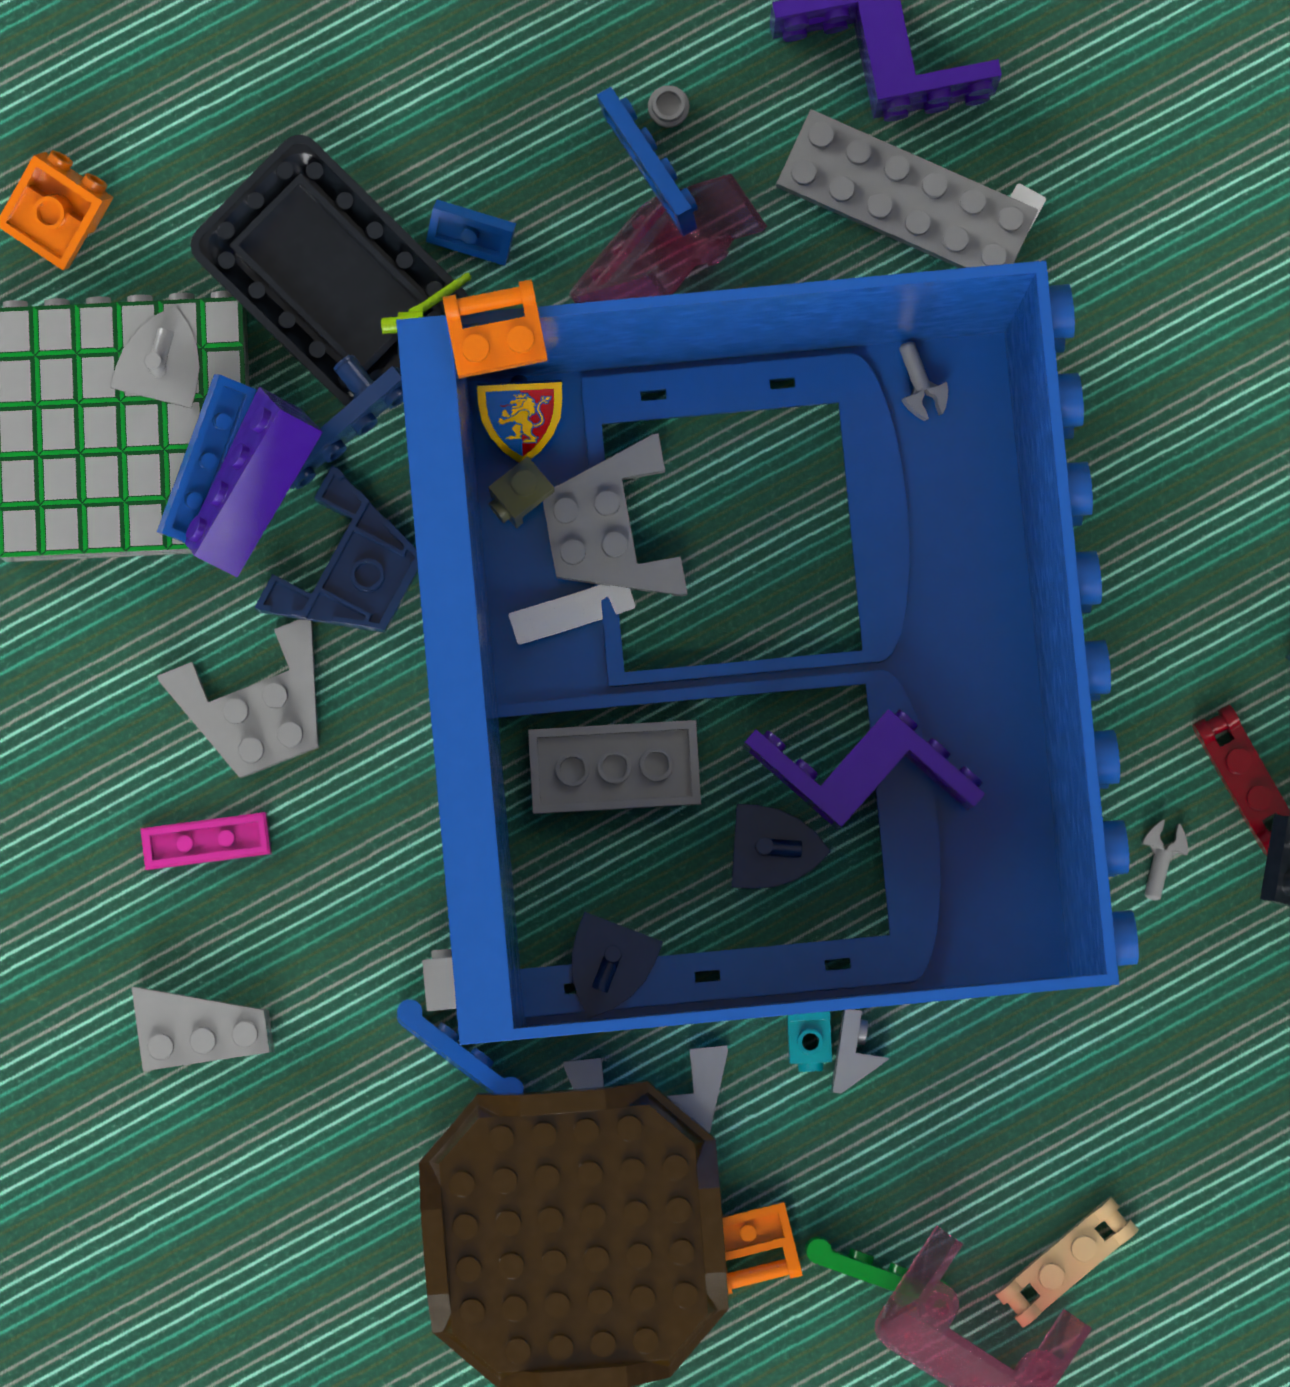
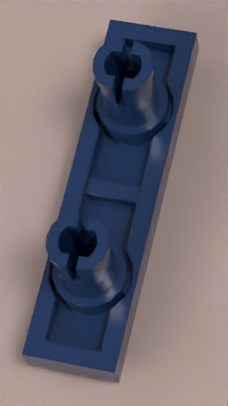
M354 355L344 357L335 365L334 371L354 395V398L320 428L323 433L290 489H300L309 484L315 478V470L324 462H332L340 457L347 449L345 444L354 436H360L370 431L378 423L376 417L387 408H395L403 402L401 369L399 367H390L377 380L373 381Z

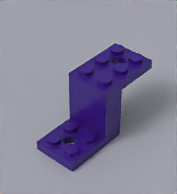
M780 0L772 2L770 27L773 39L783 37L785 42L797 41L808 36L807 32L822 29L825 34H833L848 29V24L854 23L873 119L884 117L886 122L897 121L908 117V112L924 109L926 114L938 113L949 109V104L965 101L967 106L979 105L990 100L989 96L995 95L1002 77L999 59L916 75L901 0Z
M888 709L821 786L814 781L819 774L801 758L795 763L783 753L787 746L769 730L762 735L755 729L743 745L747 752L837 831L904 756L967 811L973 808L985 795L979 788L983 783L981 779L965 766L959 770L946 760L951 755L949 751L933 738L927 742L915 732L918 727L917 723L900 709L896 714Z

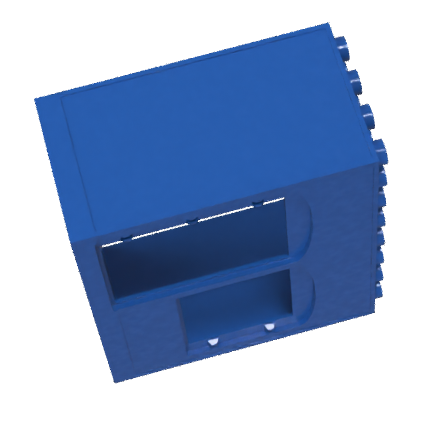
M1046 260L540 306L537 308L548 361L460 379L457 374L446 315L396 320L460 1045L1119 985L1118 966L1138 964V935L1134 913L1132 910L1112 912L1109 877H1117L1120 874L1129 873V846L1126 827L1123 820L1103 821L1100 789H1107L1109 784H1119L1118 742L1114 730L1094 731L1091 701H1099L1100 694H1110L1111 691L1109 653L1105 640L1085 642L1082 614L1091 613L1092 605L1101 604L1102 601L1100 563L1096 550L1076 552L1073 529L1075 526H1082L1083 516L1092 515L1093 493L1091 474L1087 461L1067 463L1065 440L1073 439L1074 427L1083 426L1084 405L1082 385L1078 372L1058 374L1056 353H1064L1065 338L1074 337L1075 316L1073 296L1069 284L1049 286ZM524 308L485 311L460 317L464 329L525 317ZM910 341L916 345L929 381L938 386L945 382L948 385L947 405L944 413L940 416L937 413L933 398L925 394L922 404L929 417L926 421L912 414L902 402L903 398L911 395L913 384L899 347L903 343ZM515 375H523L527 378V381L562 380L561 418L551 439L542 451L531 459L553 487L564 483L605 460L602 425L838 403L862 650L624 672L619 614L616 615L608 596L601 600L602 620L519 645L508 616L509 613L598 586V584L556 578L543 502L522 517L523 524L518 528H515L509 520L502 523L489 507L488 503L492 499L488 487L516 466L518 462L506 455L490 438L485 429L478 406L477 384L511 382L512 377ZM794 379L795 387L770 389V381L779 382ZM666 390V399L641 401V393H659ZM865 684L870 729L888 709L894 714L900 709L917 723L918 727L915 732L926 742L933 738L949 751L951 755L946 760L958 770L963 766L967 767L983 782L979 788L985 795L973 808L967 811L904 756L875 788L889 935L658 956L646 981L630 998L614 1009L592 1018H588L577 994L565 995L564 984L574 983L572 964L520 969L498 718ZM850 959L849 969L827 971L825 969V960ZM720 971L719 981L695 983L694 972Z

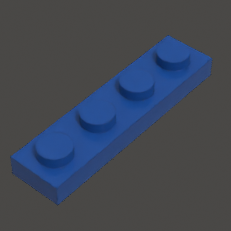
M612 87L597 94L603 117L682 236L684 237L698 229L693 212L698 210L693 196L687 188L682 190L678 188L674 182L678 177L671 163L666 157L661 160L654 152L658 148L651 133L646 127L640 130L634 122L638 118L629 100L626 97L620 100Z
M214 374L157 533L185 543L188 526L198 516L257 389L223 375Z

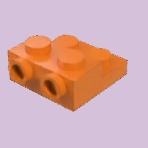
M52 150L50 154L43 152L33 155L0 215V229L64 271L70 268L88 234L95 232L114 197L105 192L108 185L102 179L86 173L84 177L71 169L73 161L69 157Z

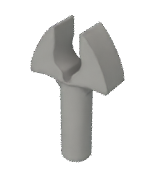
M912 341L903 343L899 350L913 384L912 393L910 396L902 399L903 404L916 417L926 421L929 417L922 404L926 394L933 398L938 415H942L948 399L947 382L939 386L930 382L915 343Z
M1165 820L1155 824L1141 841V845L1150 846L1154 853L1144 893L1145 897L1150 900L1161 899L1170 859L1176 854L1188 855L1187 838L1181 824L1176 825L1174 841L1166 846V849L1163 848L1164 844L1160 839Z

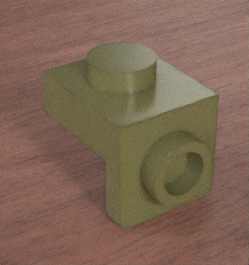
M527 456L488 487L492 499L488 505L502 523L509 520L515 528H518L523 524L522 517L552 495L555 490L553 485Z

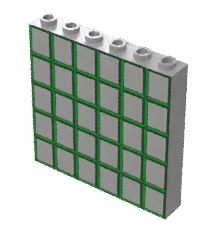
M227 291L211 292V298L194 299V294L173 293L169 295V300L153 301L151 295H131L127 297L128 302L111 303V298L98 296L86 298V304H70L68 299L54 298L44 300V306H28L27 301L21 300L3 302V308H0V558L5 562L192 554L185 543L157 533V529L214 374L223 375L250 387L247 310ZM176 305L190 325L198 349L200 369L192 409L110 388L115 367L122 350L134 333L153 316Z

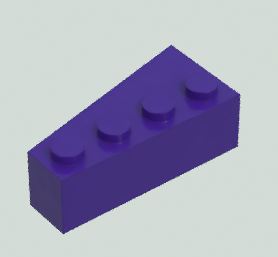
M261 387L258 388L198 516L188 526L185 544L195 557L235 577L239 576L323 433L302 409Z

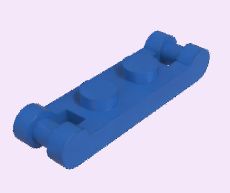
M408 999L399 1005L397 1020L404 1029L488 1093L524 1092L523 1084L519 1079L515 1077L503 1078L493 1071L491 1067L494 1062L477 1048L469 1052L457 1043L459 1035L446 1024L440 1022L436 1027L422 1016L421 1005L417 1001Z

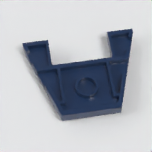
M332 465L314 499L317 503L352 521L311 594L272 574L255 605V610L265 614L386 633L418 573L416 548L388 519L386 520L376 510L370 501L345 478L338 468Z

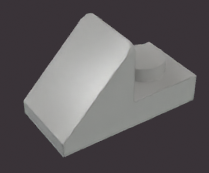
M843 1010L831 1092L843 1093L889 1059L887 1057L856 1053L857 1044L865 1045L868 1029V1020L861 1019V1010Z

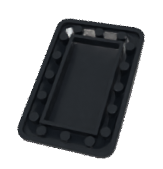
M300 134L286 139L196 230L190 244L192 255L196 261L344 406H347L353 400L354 395L334 371L335 365L344 357L354 355L373 381L377 380L392 366L400 368L398 334H382L381 318L398 317V312H409L410 308L421 304L454 281L313 139ZM462 287L450 294H456L457 299L468 297ZM443 300L424 312V317L446 315Z

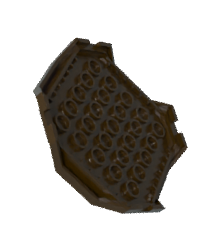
M647 1079L594 1088L530 1093H477L458 1115L457 1119L419 1161L420 1212L426 1289L432 1333L496 1387H632L670 1378L729 1310L716 1138L692 1117L690 1118Z

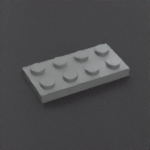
M696 720L528 730L533 814L701 805Z

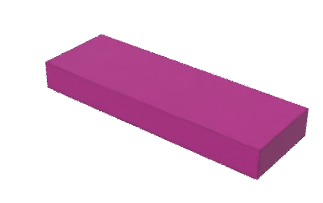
M266 812L140 828L145 870L272 854Z

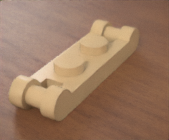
M1112 1197L1107 1198L995 1294L1003 1305L1008 1303L1017 1314L1014 1318L1022 1328L1034 1321L1061 1295L1138 1232L1139 1229L1132 1220L1126 1221L1118 1212L1120 1206ZM1103 1221L1113 1231L1106 1239H1103L1094 1229ZM1028 1284L1038 1293V1296L1030 1303L1021 1293L1022 1289Z

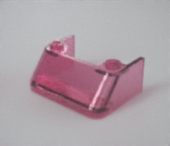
M731 173L684 187L689 190L698 207V210L693 212L698 229L684 237L658 198L654 197L635 211L574 285L569 296L574 303L672 295L695 266L705 263L708 266L719 263L728 255L729 251L727 248L735 239L762 232L767 225Z
M936 1226L878 1315L875 1322V1333L878 1340L888 1349L947 1387H1055L1092 1328L1063 1309L1039 1348L1027 1352L1014 1370L949 1328L959 1310L958 1296L952 1288L940 1281L963 1243Z

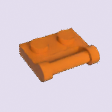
M532 279L518 282V287L458 299L456 294L442 297L459 379L548 361ZM523 304L525 317L464 329L462 327L460 316Z
M784 1201L722 1217L726 1261L780 1247L783 1248L785 1259L730 1273L727 1272L728 1295L733 1294L732 1289L787 1275L790 1276V1279L803 1276Z

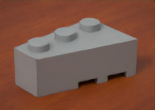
M131 987L143 1071L274 1052L269 1010L148 988Z

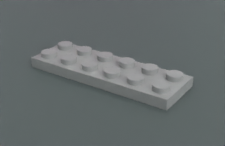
M812 109L809 111L776 183V187L958 268L1014 263L1038 209Z

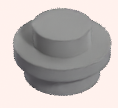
M662 86L651 94L648 101V112L651 119L659 126L666 128L675 127L686 119L689 112V101L686 94L678 87Z

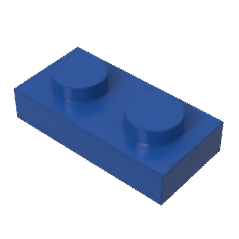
M436 200L431 214L426 242L505 266L509 258L516 223Z

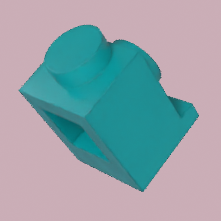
M830 1011L786 1015L789 1064H798V1072L824 1071L823 1062H832ZM812 1033L818 1038V1045L815 1049L807 1050L803 1047L802 1039L806 1034Z

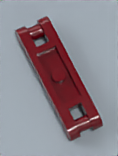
M1228 704L1218 710L1217 716L1208 721L1203 718L1192 724V727L1259 847L1267 856L1272 830L1268 831L1262 820L1273 814L1290 816V809L1243 729L1238 715L1232 706ZM1227 730L1232 741L1220 747L1215 735Z

